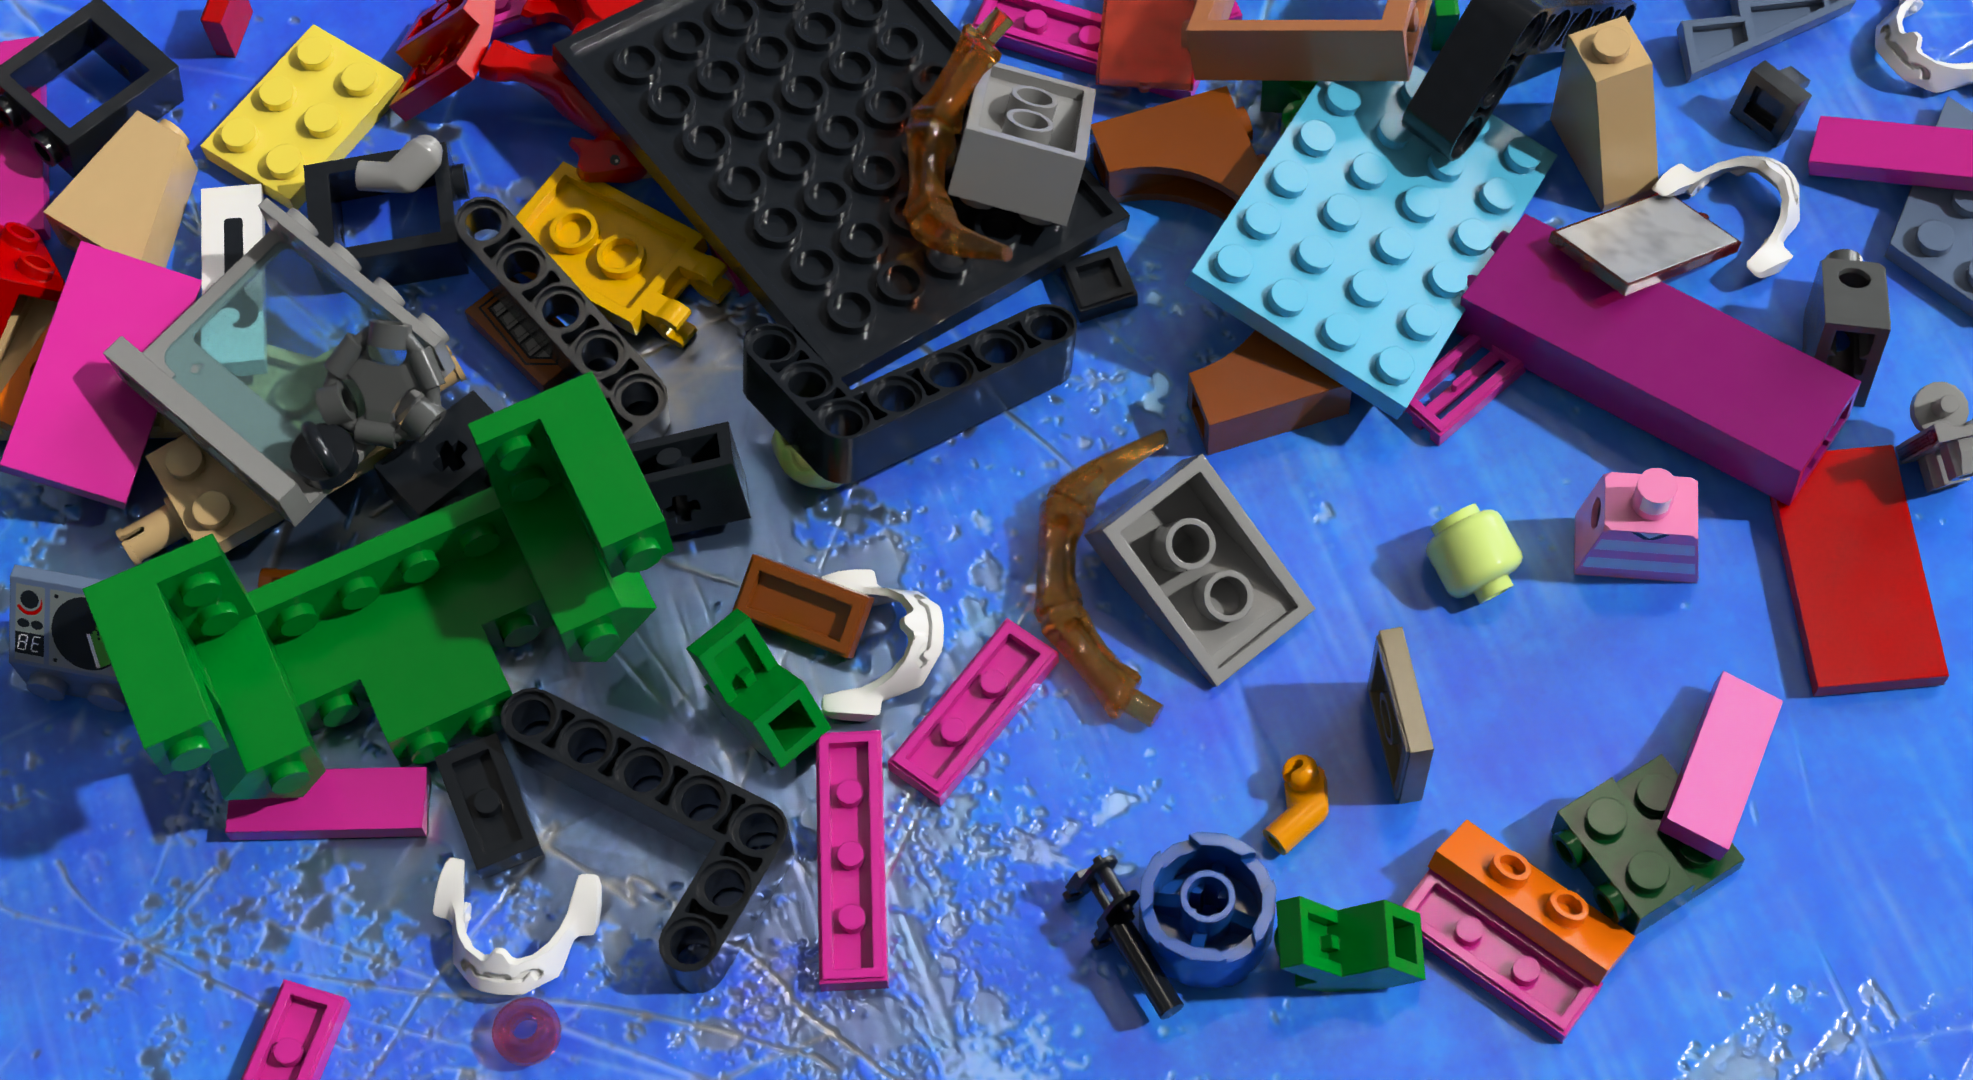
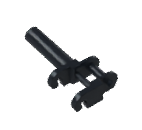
M1098 855L1092 860L1094 864L1091 867L1075 872L1065 886L1067 891L1062 896L1067 903L1084 897L1090 891L1093 892L1104 910L1096 922L1098 929L1094 933L1095 938L1091 940L1095 950H1098L1114 942L1160 1019H1167L1179 1012L1184 1004L1132 922L1135 918L1132 912L1134 910L1133 906L1140 895L1137 890L1126 892L1113 872L1118 863L1115 855L1104 858ZM1102 883L1105 884L1114 900L1112 902L1109 901L1100 885Z

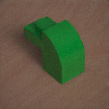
M736 608L686 648L707 681V684L704 686L705 690L720 711L759 753L780 769L785 767L831 729L805 683L777 663L750 617Z
M1301 896L1276 901L1278 926L1274 935L1275 948L1280 957V969L1295 974V987L1321 992L1371 991L1426 980L1420 913L1387 900L1340 910Z

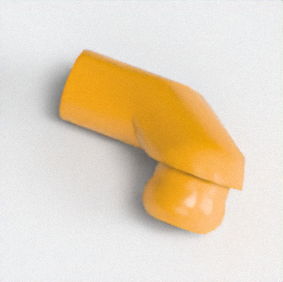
M1308 755L1293 756L1284 764L1282 777L1285 781L1287 809L1263 830V835L1268 843L1281 855L1289 853L1324 822L1329 813L1327 779L1324 770L1317 766L1316 761Z

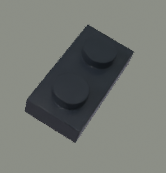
M497 733L434 757L475 867L482 880L544 855Z

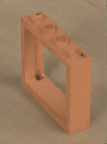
M1194 0V10L1190 20H1184L1182 23L1181 48H1187L1188 52H1190L1195 80L1409 81L1432 0H1387L1381 20H1228L1235 0Z

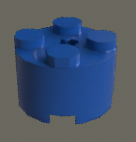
M1196 832L1189 835V840L1173 844L1162 854L1161 851H1158L1152 857L1141 878L1139 933L1166 976L1190 987H1233L1246 980L1249 973L1261 963L1272 941L1276 908V886L1274 880L1271 881L1267 869L1255 857L1256 852L1250 845L1223 833ZM1204 905H1211L1217 908V912L1213 913L1212 916L1200 914Z

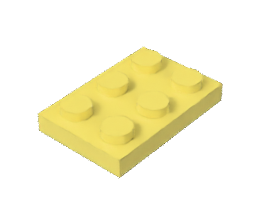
M313 24L200 145L206 159L247 184L261 183L265 195L289 209L293 207L298 210L306 202L303 165L344 159L390 109L391 101L404 82L403 76Z

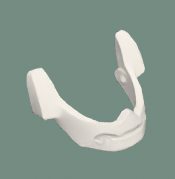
M1899 0V5L1876 26L1875 48L1885 62L1903 80L1936 94L1973 84V62L1952 64L1936 61L1923 53L1921 49L1922 36L1918 32L1906 33L1904 31L1903 19L1918 12L1924 5L1922 0Z
M1740 156L1718 162L1700 172L1692 171L1683 164H1677L1665 172L1654 184L1652 190L1663 197H1673L1684 193L1693 197L1710 181L1726 172H1730L1738 177L1750 172L1758 173L1779 191L1782 201L1780 216L1773 232L1764 240L1758 251L1747 261V268L1756 277L1766 278L1781 272L1793 258V255L1784 247V241L1800 221L1799 184L1793 173L1783 163L1765 156Z
M853 569L837 571L821 578L874 597L872 607L890 602H900L907 611V615L900 619L899 624L901 630L908 637V644L903 657L895 666L877 680L861 688L826 694L822 698L823 715L832 719L869 722L880 714L882 702L919 688L925 682L942 652L944 642L942 611L939 605L918 591L882 588L877 584L873 570Z
M447 858L438 879L433 905V914L448 920L452 925L453 964L471 987L481 992L496 995H523L559 977L574 940L579 936L595 934L600 923L602 886L599 876L595 874L578 875L567 914L559 929L550 941L533 955L518 959L512 957L504 948H495L490 954H483L473 947L466 933L469 921L471 920L472 906L471 903L464 902L465 861L463 859Z

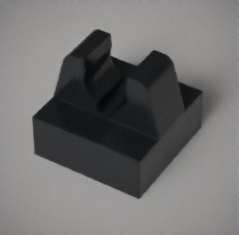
M1765 60L1751 69L1730 114L1773 147L1777 148L1790 138L1812 97L1805 90L1811 80L1792 66L1778 70Z

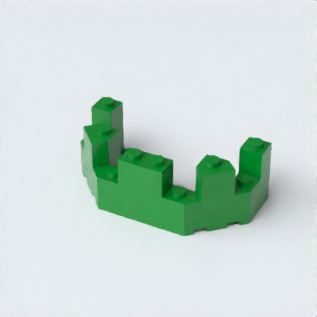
M593 372L585 373L468 424L492 487L250 592L245 590L213 533L83 588L82 590L144 750L161 773L165 776L174 771L193 770L208 761L223 800L303 797L326 772L310 731H316L325 726L336 727L344 725L356 718L361 710L372 706L399 765L407 767L413 763L427 764L435 761L434 757L446 753L451 746L474 736L486 737L503 729L501 711L505 702L513 694L494 654L495 651L506 646L518 647L527 644L535 639L540 631L554 625L571 662H607L657 608L640 572L654 566L660 561L662 556L673 552L674 548L666 520Z

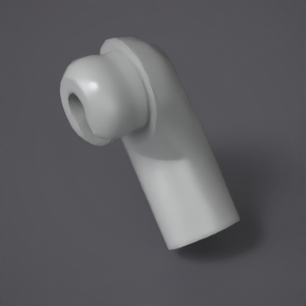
M419 135L408 141L389 162L358 161L355 172L357 190L405 194L417 191L441 165L442 145L433 136Z

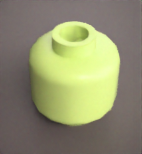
M1475 503L1454 512L1430 528L1434 537L1427 544L1426 553L1450 596L1464 598L1474 594L1479 604H1482L1514 586L1509 574L1519 567L1523 556L1498 511L1492 509L1480 511Z

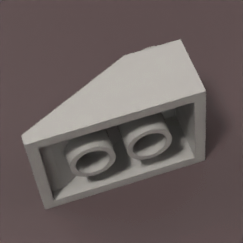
M982 58L947 194L959 197L963 203L977 209L996 207L1018 213L1022 219L1036 225L1055 223L1067 226L1086 163L1096 89Z
M1203 453L1179 461L1084 534L1121 587L1213 687H1218L1315 610V607Z

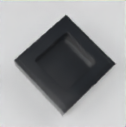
M1117 245L1077 257L1060 267V275L1080 323L1138 305L1137 291Z

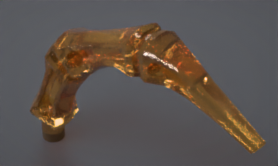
M997 6L978 27L971 23L963 27L958 43L930 91L911 109L913 122L907 124L904 128L907 135L910 183L908 199L902 214L910 226L911 234L926 247L956 257L1008 262L1013 256L1011 248L963 226L958 220L952 200L945 189L946 161L956 147L954 134H959L962 130L963 113L968 98L982 76L1000 61L1002 53L996 48L995 44L1014 24L1012 19Z
M1164 429L1106 452L1064 475L1050 486L1047 499L1039 507L1034 616L1042 624L1041 632L1080 674L1110 718L1118 719L1125 712L1148 727H1152L1156 722L1164 705L1139 691L1142 683L1139 673L1123 663L1107 647L1097 632L1089 613L1082 606L1083 598L1076 582L1075 563L1077 544L1086 525L1085 519L1094 513L1098 497L1114 481L1168 444V436Z

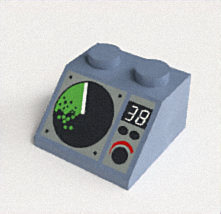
M14 564L10 575L9 663L27 684L26 688L31 693L49 700L60 701L65 698V695L87 698L95 706L106 710L124 711L127 703L82 590L102 580Z

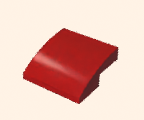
M440 0L418 15L396 50V53L412 69L389 105L405 122L475 79L480 63L490 43L496 0Z

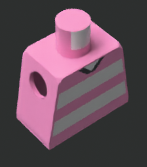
M1650 468L1642 474L1620 472L1603 474L1575 515L1574 575L1697 583L1699 579L1698 481L1691 477L1673 476L1669 471L1662 468Z

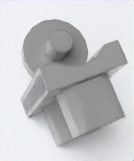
M1947 382L1930 383L1919 389L1913 396L1910 404V418L1920 432L1895 447L1900 465L1918 461L1927 493L1965 484L1971 480L1970 477H1973V419L1966 422L1969 415L1968 401L1962 391L1955 385Z

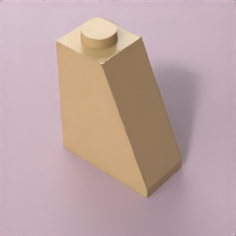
M1625 16L1570 34L1567 40L1550 120L1601 211L1604 212L1656 193L1652 190V187L1658 181L1653 63Z
M137 110L43 211L61 244L77 252L80 241H84L166 268L198 172V168L187 147L190 141L186 134L167 119L157 122Z

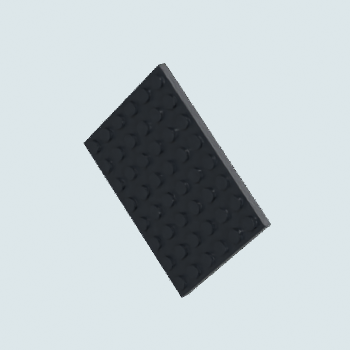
M643 0L553 44L552 60L776 323L787 326L796 332L848 387L1064 266L1067 262L1076 259L1126 231L1130 219V214L1085 166L1067 226L1055 223L1036 225L1022 219L1018 213L996 207L977 209L966 205L959 197L947 194L980 62L984 57L931 0Z

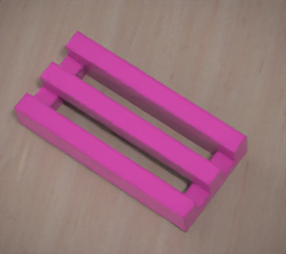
M1469 334L1431 366L1403 414L1407 412L1412 416V423L1420 430L1425 428L1431 433L1430 439L1440 446L1526 372L1523 361L1492 345L1493 352L1490 351L1474 366L1454 380L1447 389L1427 406H1424L1419 400L1482 348L1480 346L1481 338L1474 334ZM1501 361L1506 363L1441 420L1437 417Z

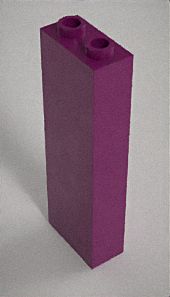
M1527 214L1522 216L1510 233L1501 231L1490 247L1495 252L1478 276H1467L1468 289L1462 295L1460 305L1466 310L1458 321L1457 334L1464 338L1469 334L1480 337V346L1493 352L1492 345L1523 361L1522 363L1525 364L1524 369L1788 506L1791 505L1848 420L1861 381L1649 275L1627 283L1556 233L1559 230Z

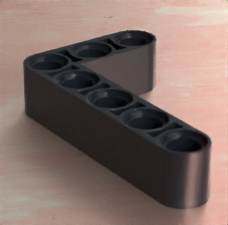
M1471 0L1408 104L1401 121L1402 126L1449 160L1454 161L1460 158L1480 134L1528 55L1565 52L1570 34L1625 16L1630 23L1636 11L1637 3L1632 0Z
M475 197L465 202L457 211L455 228L461 255L471 270L570 380L590 371L593 372L628 444L664 436L670 424L667 388L661 378L505 205L497 199L490 197ZM484 229L499 232L494 238L480 241L472 238L475 233ZM528 271L538 275L533 281L525 284L510 281L515 274ZM562 314L571 315L576 318V321L567 327L558 328L548 323L553 317ZM606 357L616 362L611 369L598 372L587 367L596 358ZM636 401H647L656 406L651 413L644 416L632 415L626 411L629 405Z
M1053 304L1037 305L852 390L796 332L781 324L765 323L755 326L744 337L743 393L819 476L833 483L848 484L859 481L1061 385L1069 378L1072 371L1077 323L1073 314L1063 307Z
M528 688L514 693L503 706L501 724L520 761L707 856L664 926L659 938V952L673 984L682 991L695 994L705 993L715 988L725 977L793 860V841L787 819L782 810L773 803L545 690ZM544 720L549 722L543 732L530 736L522 734L523 730L535 721ZM590 748L605 749L603 756L593 763L583 764L577 762L578 757ZM654 775L662 778L660 784L648 792L632 790L637 781L645 776ZM710 803L719 806L716 814L707 820L696 821L689 818L690 813L702 804ZM759 832H770L777 836L773 844L765 849L754 850L746 846L747 841ZM735 887L744 891L742 897L730 906L721 907L712 903L713 897L724 888ZM700 943L710 948L704 959L695 964H684L677 961L680 952L691 944Z

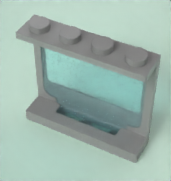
M266 197L258 207L271 230L145 351L140 352L123 336H120L103 354L124 383L296 527L333 490H318L306 485L293 468L290 455L292 444L301 433V425L304 422L312 421L315 425L326 423L316 403V390L323 387L328 373L324 363L347 333L356 335L367 327L369 320L372 319L407 323L412 325L413 335L424 348L431 346L444 378L456 366L445 345L450 338L433 318L425 313H422L418 318L413 316L403 307L406 303L402 296L387 281L378 277L374 282H371L359 272L362 269L361 265L346 248L337 242L328 247L316 237L319 234L317 229L300 211L292 207L287 212H284ZM368 347L369 355L372 359L386 364H401L407 354V350ZM342 380L348 386L355 399L359 418L366 411L363 395L354 380ZM411 390L402 399L394 415L398 423L425 396L422 392ZM346 431L357 447L359 464L376 446L356 443L354 434Z

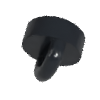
M306 421L301 425V433L292 444L290 458L293 468L306 485L318 490H330L342 486L352 478L358 467L359 454L353 439L344 428L335 424L319 423L315 425L312 421Z

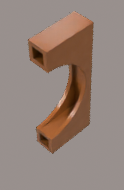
M1227 86L1091 124L1090 159L1100 183L1118 203L1138 200L1172 201L1205 210L1224 221L1266 160V156L1263 153L1255 154L1250 142L1253 140V130L1249 115L1244 106L1236 108ZM1254 330L1234 351L1222 359L1188 374L1187 404L1206 453L1211 455L1349 414L1352 391Z

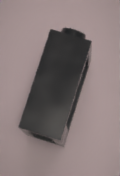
M103 0L91 1L0 65V123L10 131L20 130L30 139L33 149L46 164L51 167L58 164L73 178L77 176L137 110L157 121L184 101L178 65ZM94 50L131 84L69 128L31 94Z
M441 142L440 144L443 149L441 165L420 187L436 186L441 232L351 247L345 246L341 202L390 194L388 192L357 190L355 172L358 161L389 162L401 149L303 165L308 220L319 233L316 237L325 245L330 247L334 242H337L346 248L361 265L362 269L359 272L371 282L380 277L391 286H398L469 274L468 265L461 255L455 228V217L458 209L461 207V200L470 199V187L464 163L454 165L447 143ZM313 268L326 298L346 294Z

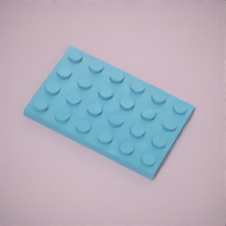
M1413 65L1409 81H1318L1184 283L1185 286L1396 420L1400 418L1408 407L1466 310L1460 305L1462 295L1468 289L1467 276H1478L1495 253L1490 247L1501 231L1510 233L1516 226L1557 157V154L1491 114L1471 147L1460 158L1454 161L1449 160L1402 126L1403 114L1427 72L1416 65Z

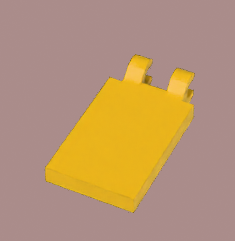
M563 161L515 218L609 322L635 336L648 323L668 342L677 347L684 348L698 330L696 326L686 321L692 313L687 306L677 301L678 297L691 284L704 298L713 303L720 304L733 288L732 282L722 278L728 270L727 265L711 255L704 254L708 250V246L701 233L604 182L588 183L582 181L576 174L577 168ZM528 271L520 272L532 280L538 276Z

